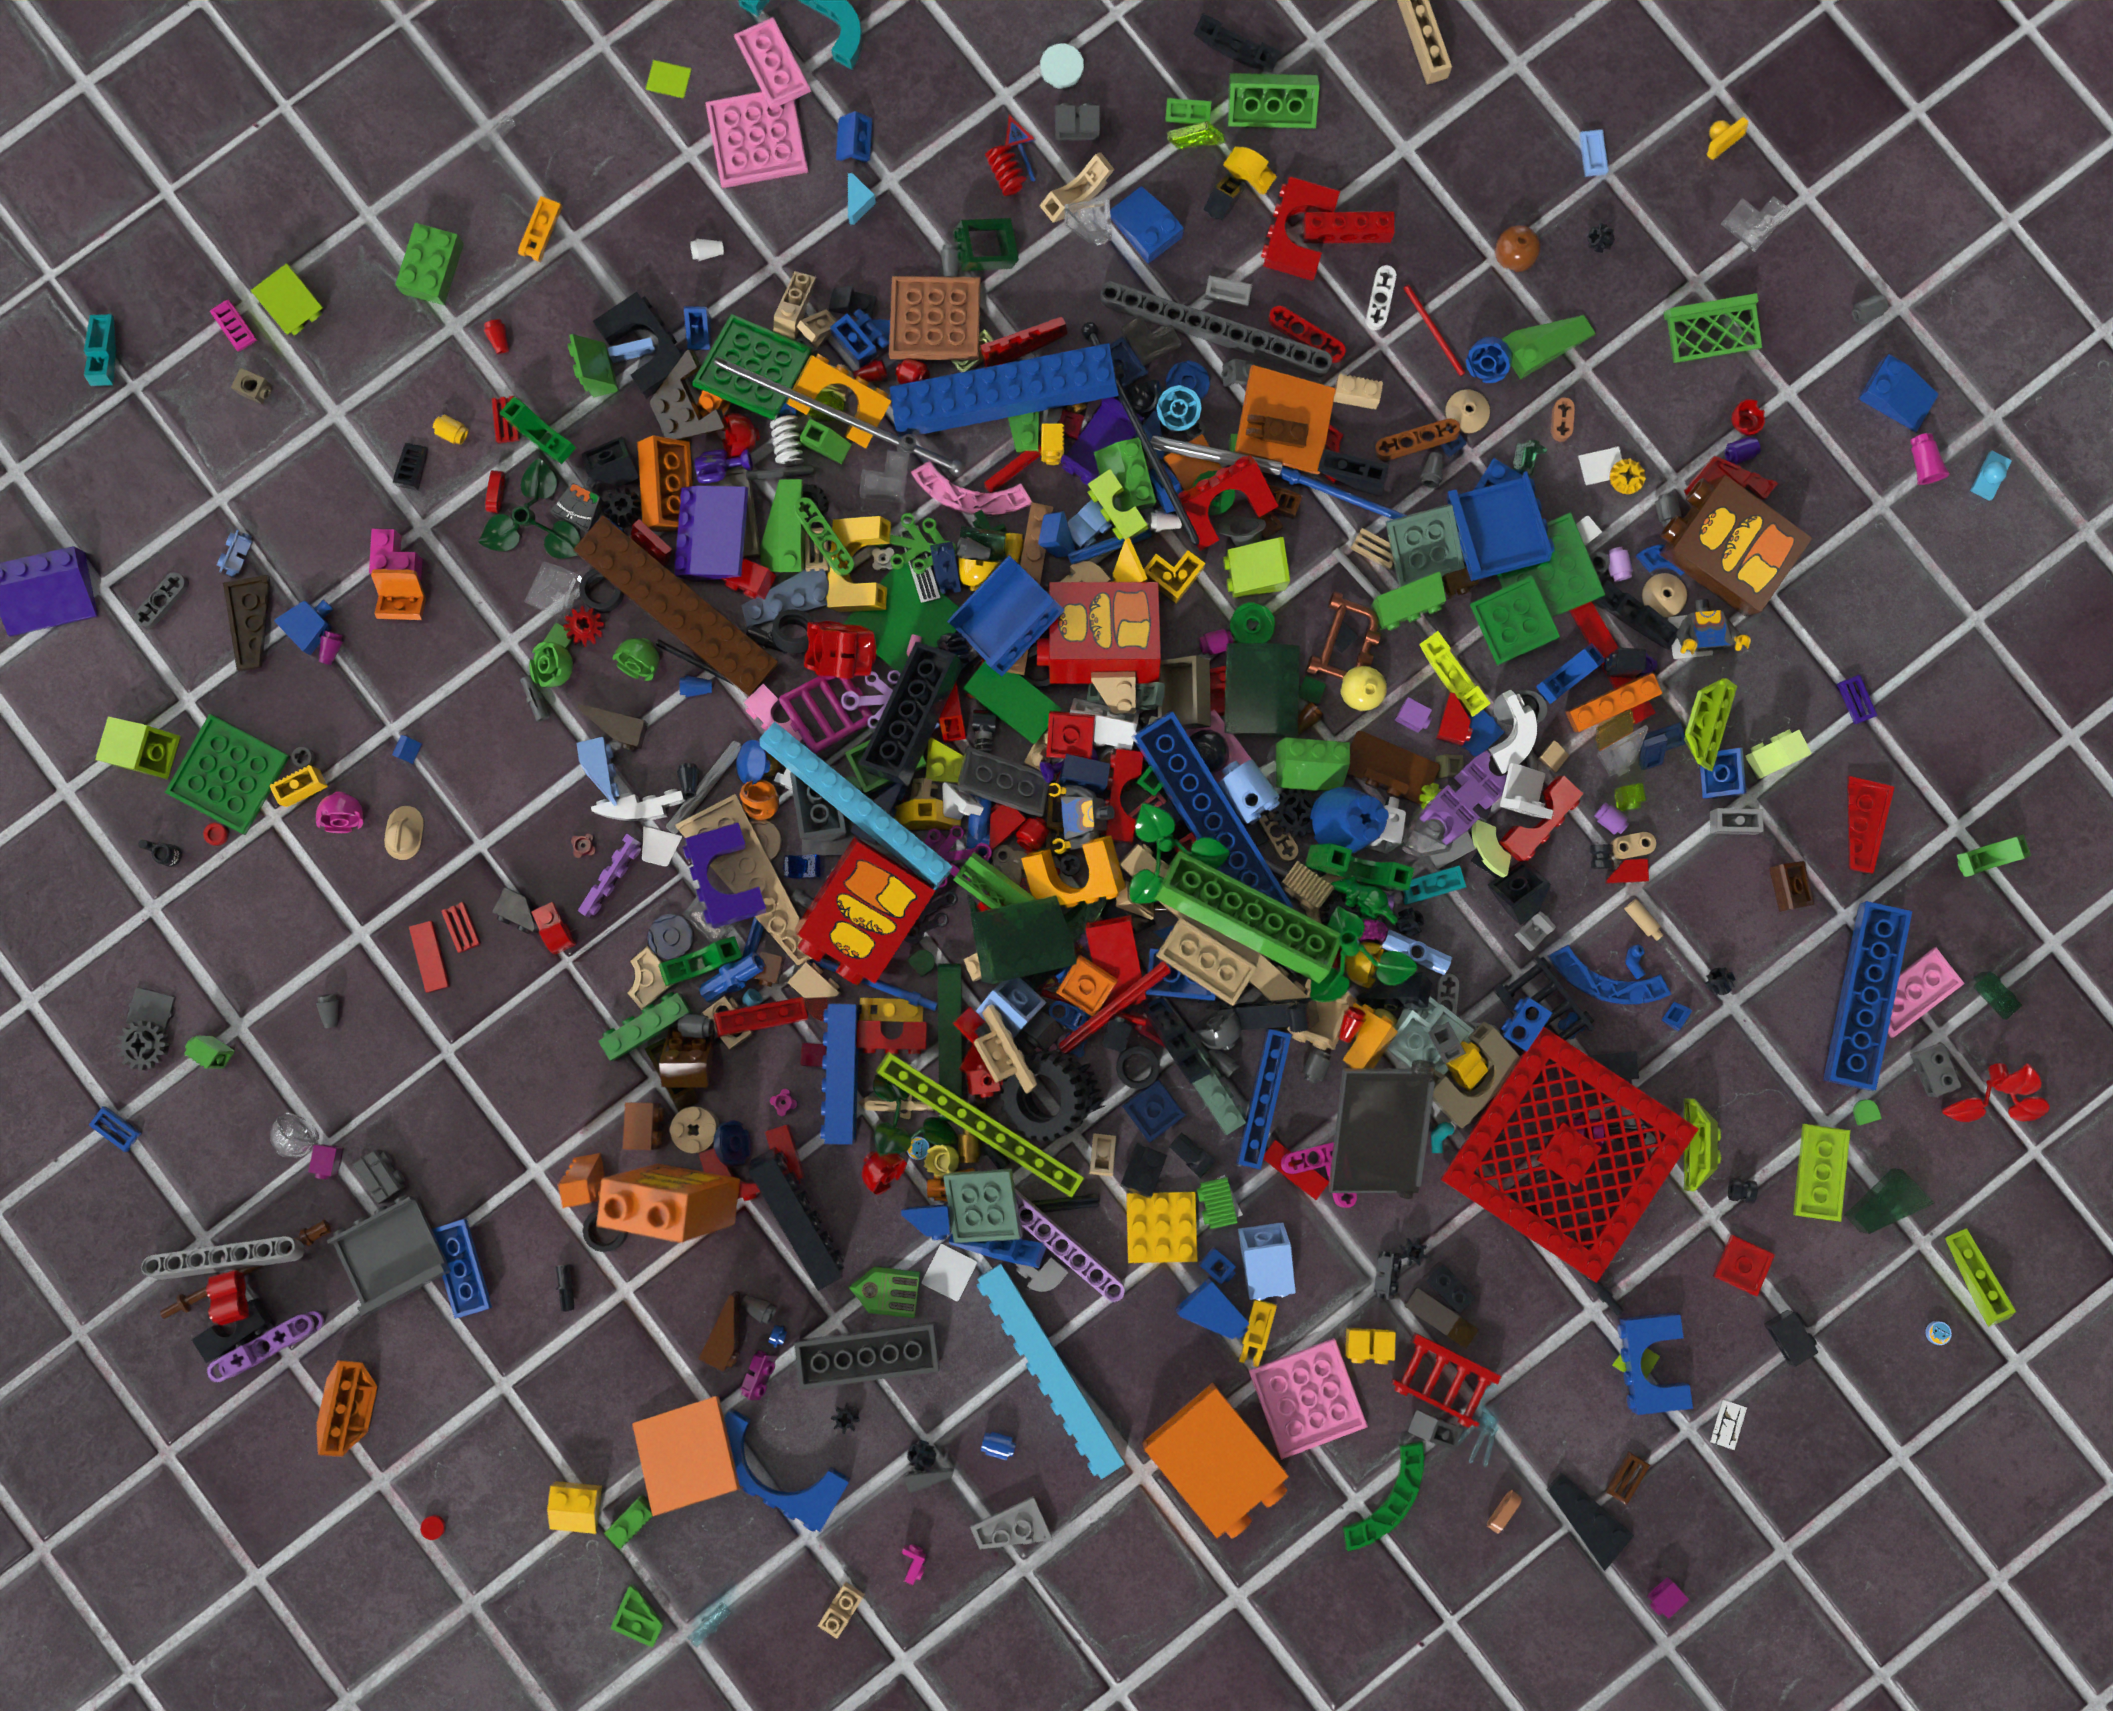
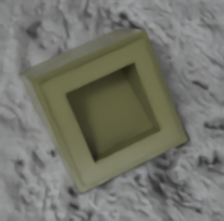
M1445 754L1435 757V762L1439 764V770L1436 775L1438 779L1454 778L1464 768L1463 755Z

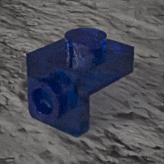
M785 855L783 864L785 878H819L820 855Z

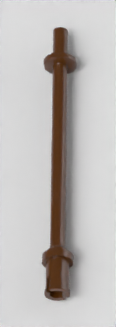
M324 1219L308 1229L303 1228L300 1230L299 1236L295 1239L302 1242L303 1245L311 1246L315 1240L331 1233L332 1230L329 1223ZM292 1244L288 1247L287 1253L292 1250ZM262 1266L237 1269V1271L242 1272L245 1276ZM206 1287L187 1297L184 1294H179L176 1303L160 1311L161 1317L166 1319L181 1310L185 1313L190 1312L193 1303L208 1296Z

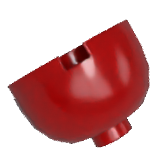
M725 414L724 417L729 428L722 430L725 431V439H722L724 450L728 453L727 458L740 457L745 449H749L750 453H752L756 441L760 439L759 429L755 428L753 422L743 414Z
M872 1151L863 1160L865 1163L862 1167V1179L870 1191L875 1195H880L891 1188L889 1183L894 1178L897 1181L907 1167V1162L898 1153L879 1156L878 1151Z

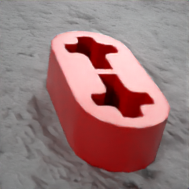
M492 470L490 472L485 501L487 512L499 513L501 510L505 487V473L503 471Z

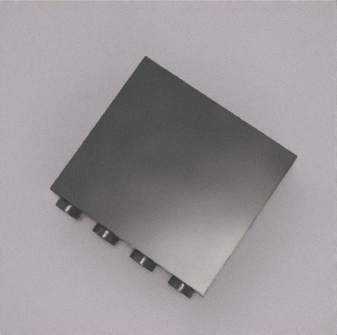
M402 1196L394 1201L395 1204L389 1208L384 1206L375 1210L374 1216L368 1219L363 1217L353 1222V1227L349 1229L342 1228L333 1233L334 1237L327 1240L328 1244H334L361 1303V1306L357 1308L361 1316L370 1315L451 1272L417 1197Z

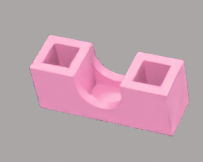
M764 684L744 701V704L748 707L745 711L754 720L758 717L763 722L761 727L765 731L776 722L774 721L773 713L781 703ZM791 719L786 723L776 722L802 744L805 742L798 731L795 732L791 727Z

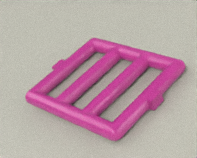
M818 676L779 697V702L792 721L791 727L795 732L798 731L806 745L814 754L868 726V719L873 716L867 705L858 706L857 708L864 718L855 723L852 722L828 684V681L836 678L834 676ZM839 678L847 691H853L858 696H863L860 688H855L850 679ZM818 686L845 726V728L836 733L809 693V691ZM801 696L827 738L816 743L790 701Z

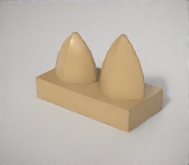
M1048 728L1033 745L1024 761L1025 764L1038 771H1041L1040 762L1050 763L1053 758L1046 757Z

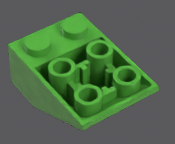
M570 334L571 343H568V349L576 363L573 365L576 378H579L580 384L584 386L585 391H589L593 398L619 392L606 344Z

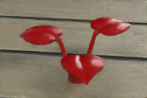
M1997 1063L1988 1068L1990 1080L1986 1081L1987 1089L1984 1101L1980 1098H1968L1942 1109L1944 1115L1956 1121L1971 1122L1978 1120L1986 1114L1984 1107L1988 1106L1992 1087L1997 1091H2003L2011 1095L2016 1105L2010 1107L2008 1113L2014 1120L2024 1122L2036 1120L2048 1113L2050 1107L2048 1101L2041 1097H2029L2021 1102L2016 1097L2018 1093L2029 1095L2041 1088L2040 1076L2031 1065L2026 1063L2020 1070L2009 1075L2007 1065Z

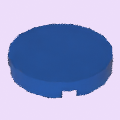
M1193 361L1177 363L1168 372L1166 390L1178 385L1188 387L1197 394L1201 402L1207 395L1210 386L1208 373L1204 367Z

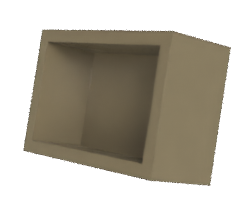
M1196 655L1160 660L1159 682L1165 684V697L1162 706H1158V718L1172 711L1184 730L1211 727L1209 660Z

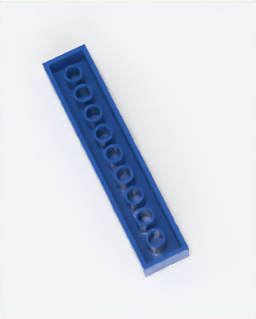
M1109 343L890 387L894 423L900 438L907 434L916 436L1119 396Z
M1174 712L1166 713L1131 735L1196 840L1203 837L1214 838L1229 849L1228 858L1216 870L1290 908L1293 907Z

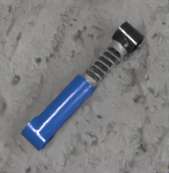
M973 710V732H975V741L977 742L974 746L977 750L990 754L992 750L990 749V744H992L990 740H992V734L995 733L996 715L990 710ZM973 794L970 795L984 809L980 816L975 814L969 815L967 849L975 848L979 843L990 844L992 801ZM982 847L978 850V853L984 856L987 854V850Z

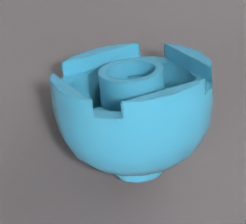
M1180 385L1170 387L1162 393L1158 400V418L1170 430L1178 432L1188 430L1200 418V399L1188 387Z

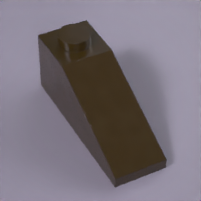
M578 704V709L616 742L621 744L622 749L634 751L635 748L642 749L648 726L645 720Z
M665 1038L644 1048L659 1077V1062L665 1045ZM665 1087L678 1112L699 1102L693 1087Z
M1417 1287L1404 1305V1307L1465 1349H1467L1479 1329Z

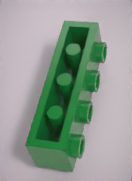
M670 992L661 998L663 1002L656 1006L651 1004L641 1010L642 1015L637 1018L631 1016L622 1022L623 1026L619 1029L611 1028L602 1034L604 1038L599 1040V1043L609 1060L616 1061L678 1023L684 1014H693L683 995Z

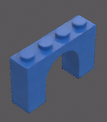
M1665 1313L1621 1318L1620 1325H1618V1335L1623 1340L1621 1358L1626 1363L1627 1371L1624 1372V1381L1626 1386H1629L1630 1395H1627L1629 1409H1632V1412L1637 1415L1693 1409L1690 1385L1684 1382L1654 1385L1646 1380L1641 1370V1357L1649 1345L1657 1341L1684 1338L1681 1315Z

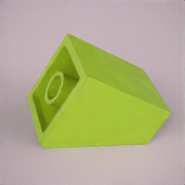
M287 263L250 290L286 335L289 333L296 335L305 328L302 325L305 321L310 319L313 322L322 315L320 312L323 309L322 305Z
M1284 537L1228 549L1226 557H1223L1224 569L1229 571L1230 577L1226 579L1227 590L1232 592L1233 598L1286 591L1290 583Z
M108 717L95 760L168 779L181 736L148 725Z

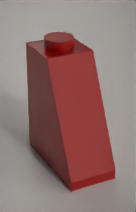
M957 682L939 718L944 743L966 739Z

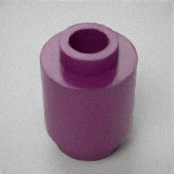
M1224 628L1205 633L1203 637L1198 638L1203 655L1208 654L1210 656L1230 650V645H1233L1230 631L1226 632Z

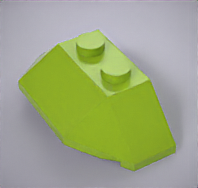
M1722 678L1697 692L1689 723L1685 730L1684 740L1696 762L1708 771H1713L1737 690V685L1727 678Z
M1684 1098V1119L1699 1128L1684 1151V1190L1696 1191L1718 1169V1164L1721 1161V1153L1718 1150L1721 1130L1718 1127V1122L1696 1099Z

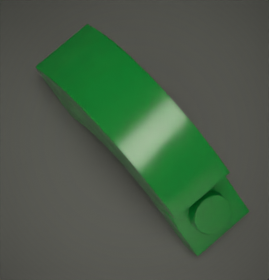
M515 397L499 413L529 441L560 464H563L576 449L570 441L554 431L527 405Z
M735 936L716 941L688 955L662 962L658 967L665 986L720 969L722 966L742 958V954Z

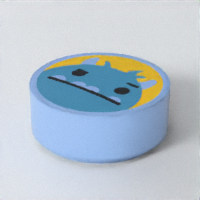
M915 1137L911 1141L910 1149L907 1151L908 1155L915 1160L925 1158L928 1154L927 1149L930 1148L928 1141L923 1137Z
M1933 1321L1926 1327V1337L1933 1344L1944 1345L1951 1339V1329L1944 1322Z

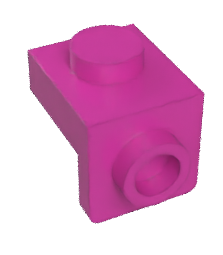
M910 1544V1546L905 1545L902 1550V1554L913 1559L904 1580L911 1585L914 1584L915 1579L920 1581L926 1568L922 1566L926 1554L922 1553V1548L914 1544Z

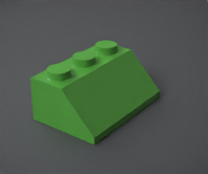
M1139 437L1120 441L1094 452L1099 475L1111 469L1124 489L1114 500V508L1116 510L1126 512L1135 506L1140 511L1154 507L1156 500Z
M1440 571L1377 596L1371 604V609L1378 617L1380 630L1387 628L1388 631L1400 627V622L1408 620L1410 623L1420 619V614L1427 611L1429 614L1440 611L1442 609L1441 606L1446 602Z
M1284 738L1276 743V788L1328 791L1333 788L1343 787L1350 766V742Z

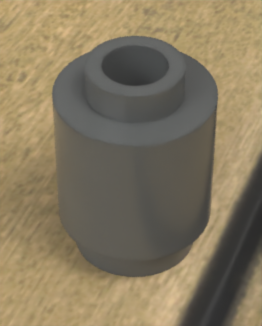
M1882 295L1871 296L1853 306L1852 316L1856 322L1866 324L1883 316L1888 310V303Z
M1672 493L1658 496L1659 500L1655 501L1659 522L1665 528L1674 516L1679 515L1682 518L1677 496H1672Z
M684 1014L683 1018L679 1019L678 1031L681 1032L683 1037L705 1039L713 1034L714 1020L708 1018V1016Z
M1314 1048L1313 1053L1309 1054L1302 1070V1074L1305 1075L1304 1079L1314 1084H1317L1318 1081L1323 1082L1331 1063L1329 1061L1331 1055Z

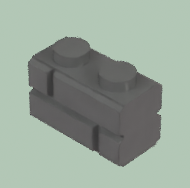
M381 1149L372 1151L352 1165L377 1204L384 1203L405 1188L403 1184L405 1181L404 1176L399 1170L395 1171L390 1164L392 1163V1158L386 1151L382 1152Z

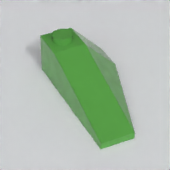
M1582 315L1516 330L1502 340L1507 343L1512 351L1513 359L1511 366L1521 380L1596 333L1585 316Z
M780 479L760 546L761 566L773 572H802L806 570L805 530L794 513L796 502L803 498L802 479ZM800 504V505H801V508H800L799 511H800V512H803V511H804V506H803L802 504Z

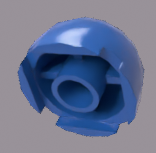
M1484 337L1477 340L1470 348L1466 358L1467 369L1474 378L1477 376L1483 379L1482 382L1496 383L1502 380L1509 372L1513 359L1512 351L1502 339Z

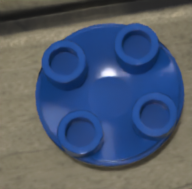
M749 740L742 745L738 753L736 768L738 776L744 784L753 781L752 785L760 781L764 773L769 772L771 764L767 760L765 750L760 747V741Z

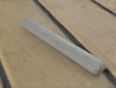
M732 741L698 784L696 796L687 798L668 822L666 828L670 832L676 834L679 831L675 825L692 815L733 763L742 747L739 742Z

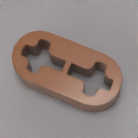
M1569 398L1559 399L1552 409L1551 435L1559 442L1566 441L1573 433L1575 407L1573 401ZM1562 404L1565 405L1566 409H1569L1564 414V417H1562V410L1558 409ZM1562 422H1564V430H1567V432H1565L1564 435H1561V432L1557 431V429L1560 428Z
M1510 1490L1489 1518L1487 1527L1497 1534L1500 1533L1519 1507L1522 1497L1515 1491Z

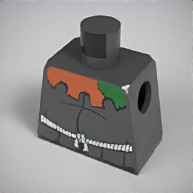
M588 477L583 488L572 483L553 506L551 513L555 517L588 533L599 519L604 504L602 498L595 494L601 483Z

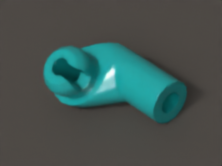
M1442 1122L1431 1132L1432 1153H1443V1140L1449 1134L1452 1135L1454 1133L1452 1123Z

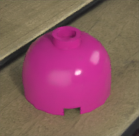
M335 792L321 800L316 810L317 827L320 828V825L324 826L325 831L330 833L352 832L351 827H356L357 825L358 829L361 828L363 825V811L359 801L344 792Z

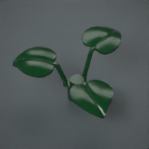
M538 458L532 462L521 479L523 495L529 498L534 497V499L529 503H525L524 506L516 507L512 512V518L504 514H497L491 517L478 540L482 546L494 551L504 552L512 550L520 542V534L516 531L519 528V524L523 526L535 525L550 533L544 539L545 550L550 556L557 559L578 556L573 549L581 541V538L572 524L565 521H557L551 530L536 522L535 513L529 509V507L538 502L539 497L548 499L557 489V478L542 459Z
M880 1074L874 1076L872 1085L876 1095L888 1102L896 1101L893 1124L887 1122L880 1123L875 1129V1144L879 1156L891 1153L901 1154L908 1151L911 1147V1141L920 1133H924V1138L935 1145H955L958 1143V1136L954 1129L946 1121H939V1118L936 1117L926 1118L923 1122V1127L915 1131L910 1137L905 1129L896 1128L901 1100L908 1099L909 1093Z

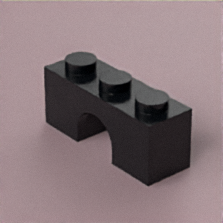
M259 1298L247 1302L248 1318L236 1321V1329L232 1335L225 1333L218 1324L211 1326L192 1339V1342L206 1363L228 1354L227 1352L232 1348L237 1349L248 1343L247 1338L253 1334L258 1336L268 1329L266 1325L273 1320Z

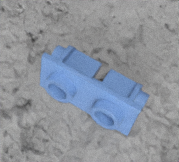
M238 529L235 534L230 532L225 544L230 547L227 554L221 553L217 566L221 567L220 573L223 569H226V574L234 578L236 574H239L244 559L236 556L237 553L246 556L253 542L251 541L252 536L243 533L242 536L238 535Z

